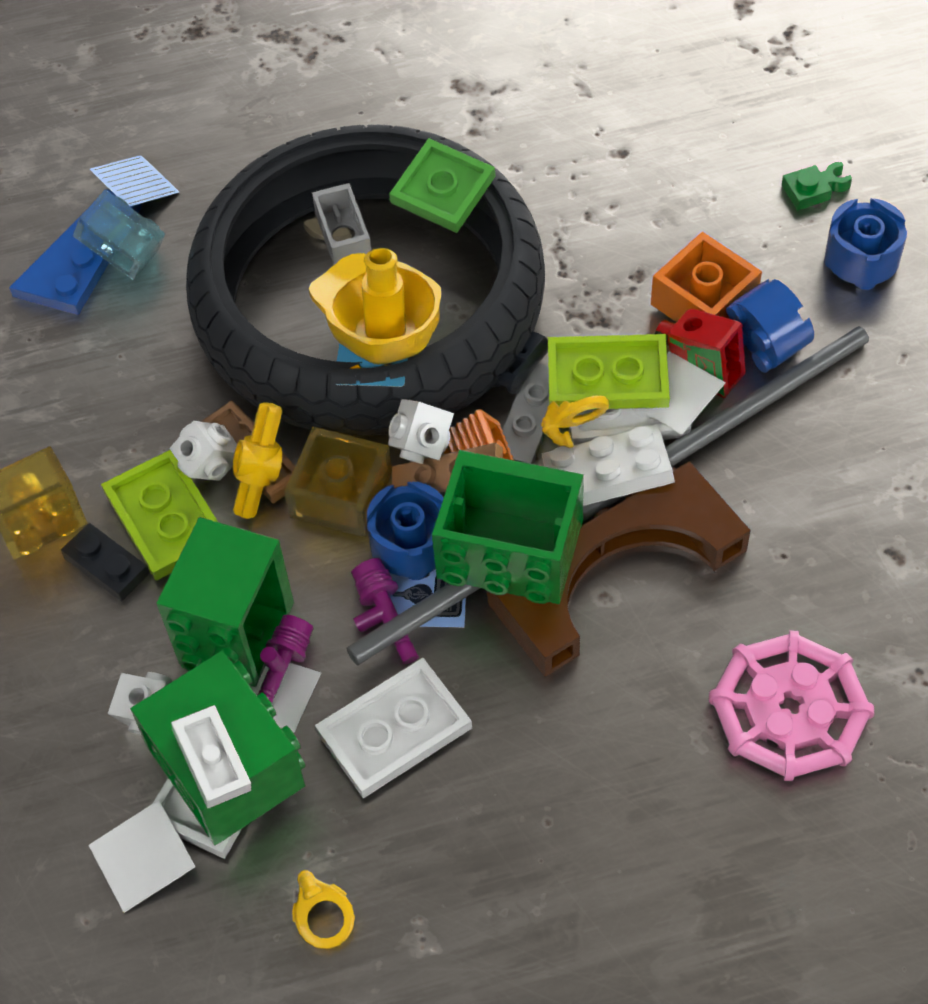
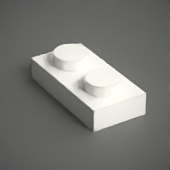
M215 705L171 722L173 734L207 809L251 791L249 777Z

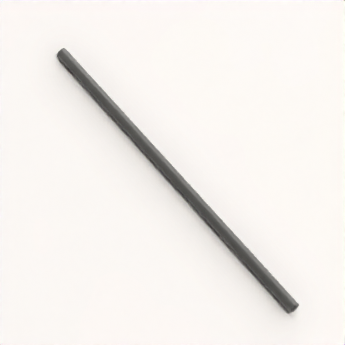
M860 326L854 328L666 446L671 467L868 343L869 336L865 329ZM627 495L583 506L582 523L595 516L600 510L611 506ZM445 585L348 646L346 649L350 658L357 666L480 588L470 585Z

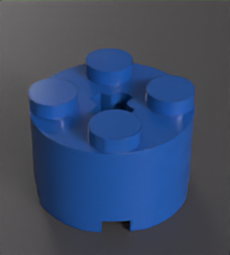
M871 198L870 203H857L858 199H854L838 207L832 216L824 263L839 278L855 284L860 289L869 290L874 288L876 284L891 278L898 270L907 238L906 220L900 210L886 201Z
M769 279L765 280L726 308L730 319L742 323L743 344L753 353L752 359L755 365L764 373L777 367L814 340V329L810 318L803 322L798 313V310L803 305L785 284L776 279L769 282Z
M407 482L408 486L394 488L393 484L378 492L371 500L367 509V529L371 554L373 558L381 559L389 573L407 577L411 580H420L436 569L432 532L441 508L443 496L433 487L421 482Z

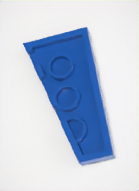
M106 189L9 287L12 297L79 315L141 210L142 205L137 204L128 207L111 190Z

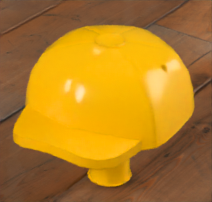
M377 248L369 251L367 254L356 253L343 257L327 272L311 282L309 287V295L316 306L326 315L333 337L357 356L377 365L403 360L422 352L429 343L432 333L440 321L441 287L422 272L397 261V255L387 248Z

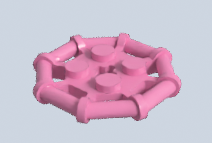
M789 630L787 635L747 646L739 644L733 648V657L717 687L709 692V703L715 706L729 742L728 751L734 757L740 755L782 775L784 781H793L794 777L836 765L845 767L852 761L851 754L868 719L874 717V705L868 702L852 666L853 658L848 653L839 654L800 636L799 631ZM787 652V662L763 668L757 662V660ZM797 653L829 668L823 673H819L811 664L798 663ZM744 671H746L753 678L747 694L734 693ZM838 677L849 700V704L838 703L832 691L830 683ZM785 698H792L801 704L798 707L797 714H792L788 708L781 709L779 705L784 703ZM734 709L745 710L751 725V729L748 732H743ZM834 719H848L839 739L834 740L828 734ZM759 739L767 742V739L778 743L777 748L784 750V757L755 742ZM814 745H819L823 749V751L795 758L796 750Z

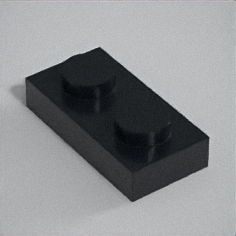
M90 522L61 549L63 557L121 602L150 574L146 564Z

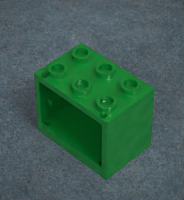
M459 450L432 532L437 579L444 580L453 586L470 585L484 588L486 591L496 595L508 593L522 596L534 603L545 604L551 602L560 604L583 522L584 474Z
M202 517L198 518L156 603L176 658L182 668L190 671L223 650L232 663L239 660L244 665L252 679L250 686H257L266 666L260 658L261 651L266 648V642L272 638L275 627L279 625L282 616L289 615L294 604L278 539Z
M223 650L130 708L146 747L214 846L304 788L305 782L301 770L306 767L304 760L298 752L301 749V745L292 730L287 725L283 728L278 726L273 718L277 714L269 699L263 692L256 696L249 686L252 683V679L244 665L239 660L232 663ZM215 705L249 777L251 791L207 809L173 734L171 722Z

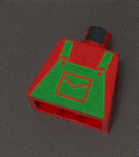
M696 309L687 310L676 324L668 320H662L659 323L655 334H666V345L669 346L670 352L726 382L716 394L726 398L746 373L742 323Z

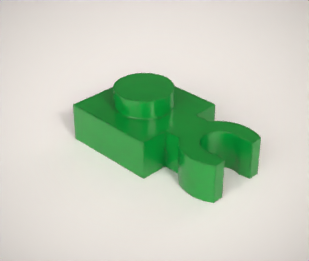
M834 162L822 172H820L816 165L785 174L783 175L781 185L798 211L829 201L832 191H847L851 187L852 177L851 175L842 178L837 177L842 175L844 165L842 162Z

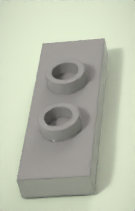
M538 363L517 392L503 427V434L506 437L505 440L508 443L507 446L511 450L510 453L513 455L514 461L534 464L545 434L542 432L541 423L549 406V368L547 365Z

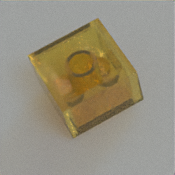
M312 427L284 491L290 518L366 537L368 534V506L374 496L387 486L392 474L389 445Z
M51 446L0 469V534L14 560L23 555L32 554L39 550L41 546L62 536L71 535L78 528L88 524L73 486Z

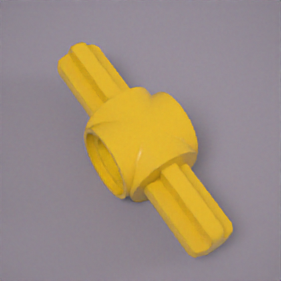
M273 403L259 404L252 434L245 436L244 440L240 439L234 453L233 474L240 483L233 512L235 515L245 519L256 516L263 487L269 486L271 482H275L281 470L282 448L275 442L282 415V408Z

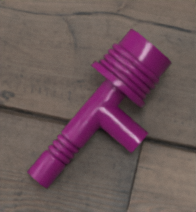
M373 558L357 565L351 571L360 596V603L363 606L376 605L353 618L358 630L362 633L382 621L385 624L398 615L390 596L399 587L397 582L392 580L388 569H385L381 559ZM408 634L395 642L394 645L403 664H409L418 659L419 656Z
M293 615L282 616L279 625L275 627L272 638L267 640L266 648L260 654V658L268 667V671L260 687L259 694L263 692L271 703L275 698L274 695H276L290 661H305V652L307 651L308 644H310V637L314 630L310 623Z

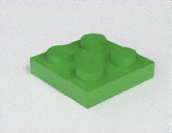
M428 138L389 193L390 202L457 233L496 177L495 167Z

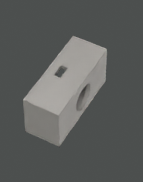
M350 183L312 192L315 214L333 265L350 254H367L371 251L370 237ZM339 228H350L355 232L353 238L338 242L332 237L333 233Z

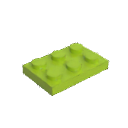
M666 334L548 337L549 405L553 400L560 406L565 400L571 403L599 395L605 396L608 399L609 409L669 407L670 394Z
M171 450L101 484L104 494L156 581L172 573L199 517L218 522L193 480L179 469L178 460Z

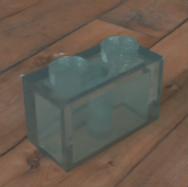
M105 189L79 218L73 237L134 280L158 252L166 233L160 230L154 221L144 218L130 208L125 200L114 196Z

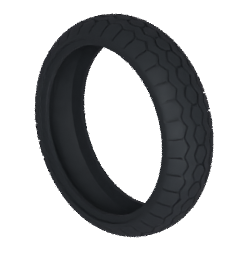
M380 124L367 125V127L365 125L340 127V130H337V128L314 132L312 136L308 134L298 137L270 150L247 165L220 191L205 212L194 236L188 257L186 291L191 322L200 346L218 374L240 396L257 408L260 403L266 402L278 405L282 408L280 420L308 430L345 436L389 434L390 422L393 416L398 413L402 399L418 401L451 413L460 411L487 393L500 377L499 375L512 368L515 356L523 350L531 336L530 333L535 329L543 302L545 263L541 239L535 221L515 187L495 168L496 177L463 224L488 249L498 268L497 278L492 289L476 312L458 329L443 339L425 347L419 354L409 357L407 361L373 368L349 369L361 362L330 361L297 353L267 338L242 315L235 305L240 281L252 258L283 227L315 211L312 192L350 183L355 200L390 199L389 193L428 138L491 166L493 165L459 143L434 133L409 127H393L392 125ZM405 376V384L402 387L336 385L356 384V381H360V384L385 381L386 377H390L391 380Z

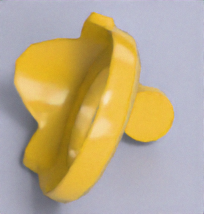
M597 395L571 403L565 400L558 406L553 400L547 407L545 417L542 419V432L558 446L572 448L574 444L569 431L561 433L559 428L582 425L600 417L609 409V401L605 396ZM597 408L596 410L589 412L587 414L577 415L583 411Z
M302 870L297 877L299 892L297 902L293 904V922L296 923L299 934L306 943L319 949L338 947L349 938L354 929L355 915L352 905L346 897L347 893L334 883L329 885L318 880L311 871ZM322 901H331L337 904L344 916L340 932L330 938H320L313 934L307 922L308 913L311 908Z

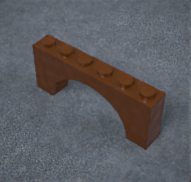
M690 461L679 468H672L675 483L629 494L623 502L613 508L606 507L600 510L591 521L581 526L560 604L551 602L539 604L528 600L526 597L508 593L496 595L487 591L488 604L544 677L580 655V635L571 621L568 605L580 580L603 559L630 548L665 546L690 553L701 559L713 571H716L747 551L751 530Z

